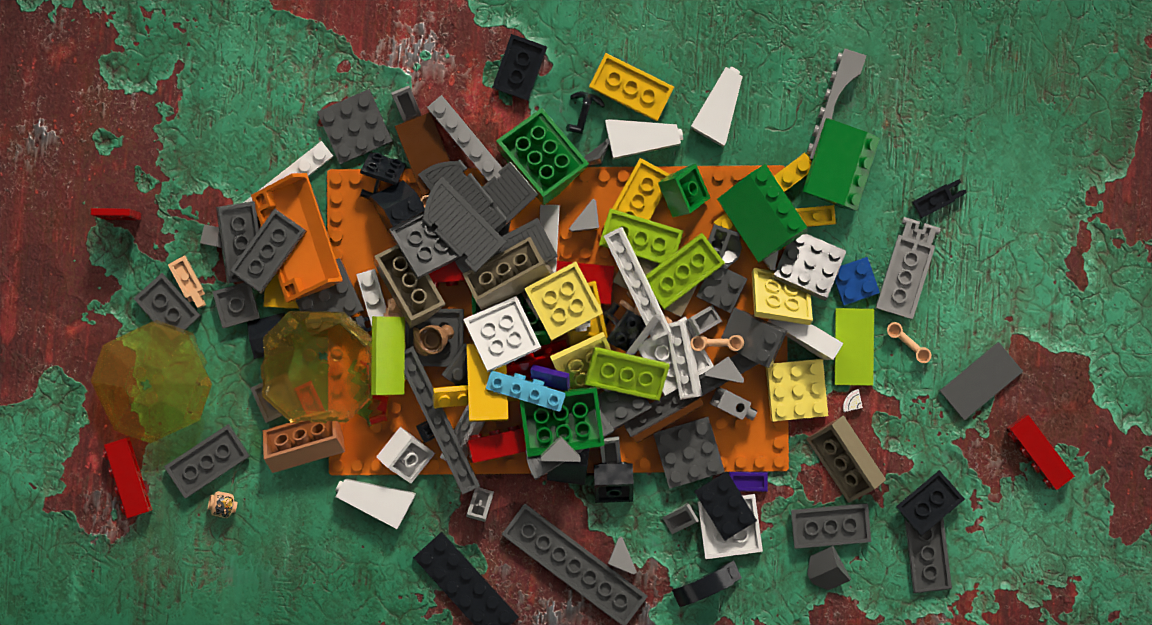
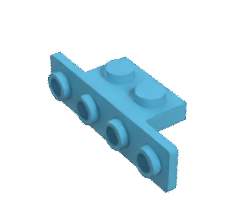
M493 370L490 372L486 389L555 411H561L566 394L544 386V381L533 378V382L525 380L526 376L515 373L514 376H509Z

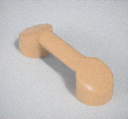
M892 322L888 325L887 333L893 338L898 337L916 353V358L920 363L930 361L932 356L930 350L917 345L903 332L902 326L899 323Z
M698 335L691 339L690 344L695 351H702L707 347L728 346L731 350L738 351L743 348L744 339L740 335L731 336L729 339H708L703 335Z

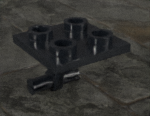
M370 152L360 170V174L377 180L373 193L362 189L360 197L370 199V196L378 193L381 181L397 185L407 164L398 159L383 156L380 153Z
M613 302L610 308L603 313L605 326L610 320L615 325L607 341L627 352L646 325L642 316L628 309L619 321L614 314L620 306Z

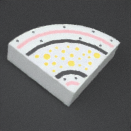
M859 389L848 394L843 403V412L863 408Z

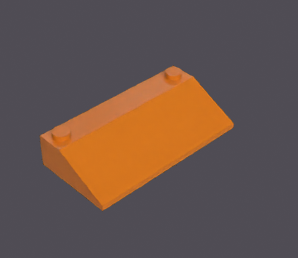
M292 173L251 195L252 200L255 201V208L261 227L275 208L306 230V233L277 272L286 303L330 288L343 281L307 173Z

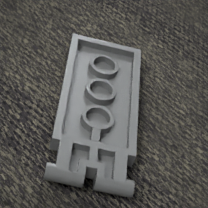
M903 217L901 224L905 226L902 235L897 236L875 308L913 319L935 249L932 242L935 234L939 235L941 228L924 223L921 230L918 229L920 221Z

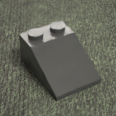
M734 307L721 339H729L731 336L740 335L744 339V346L741 350L735 352L770 368L773 366L788 330Z

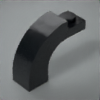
M731 561L702 577L681 584L672 589V592L679 607H683L726 589L742 577L735 562Z

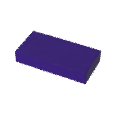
M532 365L530 369L531 382H533L534 378L544 381V386L564 391L569 390V373Z
M729 472L739 491L768 492V472Z

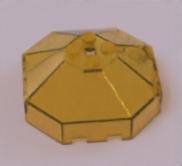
M289 311L263 337L264 360L261 364V379H263L262 397L291 423H299L300 421H311V423L338 421V423H347L372 399V337L345 312ZM319 352H326L327 360H325L324 358L320 360Z
M158 320L152 321L104 344L91 378V383L113 429L150 444L200 421L212 387V382L204 368L207 361L196 343L194 334ZM149 380V384L152 385V387L147 388V390H144V386L141 385V382Z

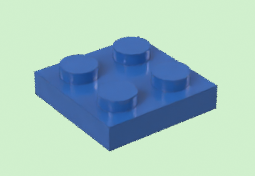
M868 257L840 266L834 281L843 305L880 293Z

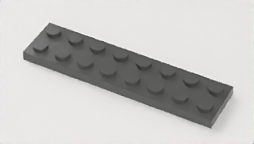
M527 504L522 506L502 533L504 537L621 625H627L648 597V595Z

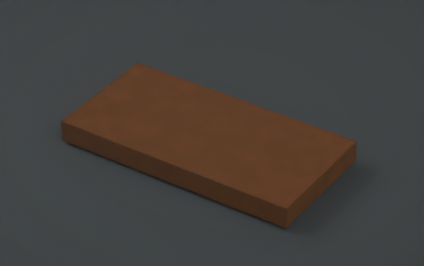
M430 112L395 126L422 197L429 195L431 191L418 174L432 165L450 161Z
M701 398L696 399L633 435L634 441L639 443L704 406Z

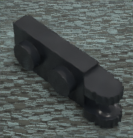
M960 179L948 185L945 184L912 201L911 203L919 218L921 219L966 194V190H961L952 196L949 190L962 183Z

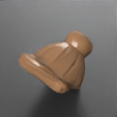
M428 325L420 330L414 327L413 344L416 352L422 356L441 352L446 347L447 341L453 338L454 330L450 325L442 327Z

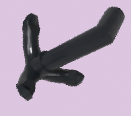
M580 91L570 96L571 99L583 98L577 125L567 124L566 131L582 134L592 101H595L597 105H601L602 108L605 107V104L599 96Z

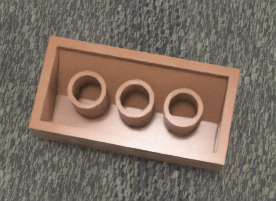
M330 410L263 430L264 460L271 472L275 473L345 452L344 436L336 410Z

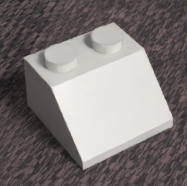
M400 427L377 455V458L387 468L409 483H412L435 453Z

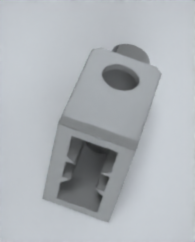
M717 387L709 403L741 420L744 417L753 420L757 414V410L750 407L751 402L720 387Z

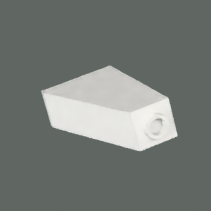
M726 67L690 127L721 147H724L727 141L743 77L739 75L740 71L734 67H730V69Z
M605 120L613 159L679 146L681 144L680 140H683L682 130L678 129L676 124Z
M774 319L767 321L788 330L786 333L787 337L823 360H834L843 345L842 342L812 324L805 325Z
M345 479L344 482L340 481L335 489L338 492L337 498L396 529L399 528L416 496L414 492Z

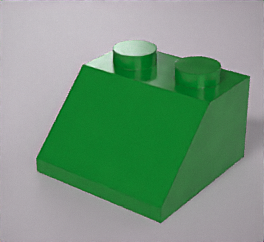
M696 164L674 172L658 182L672 217L690 214L710 199Z

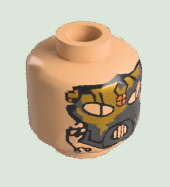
M217 491L214 495L210 496L208 510H210L211 515L228 518L231 513L236 512L237 502L234 501L233 494Z

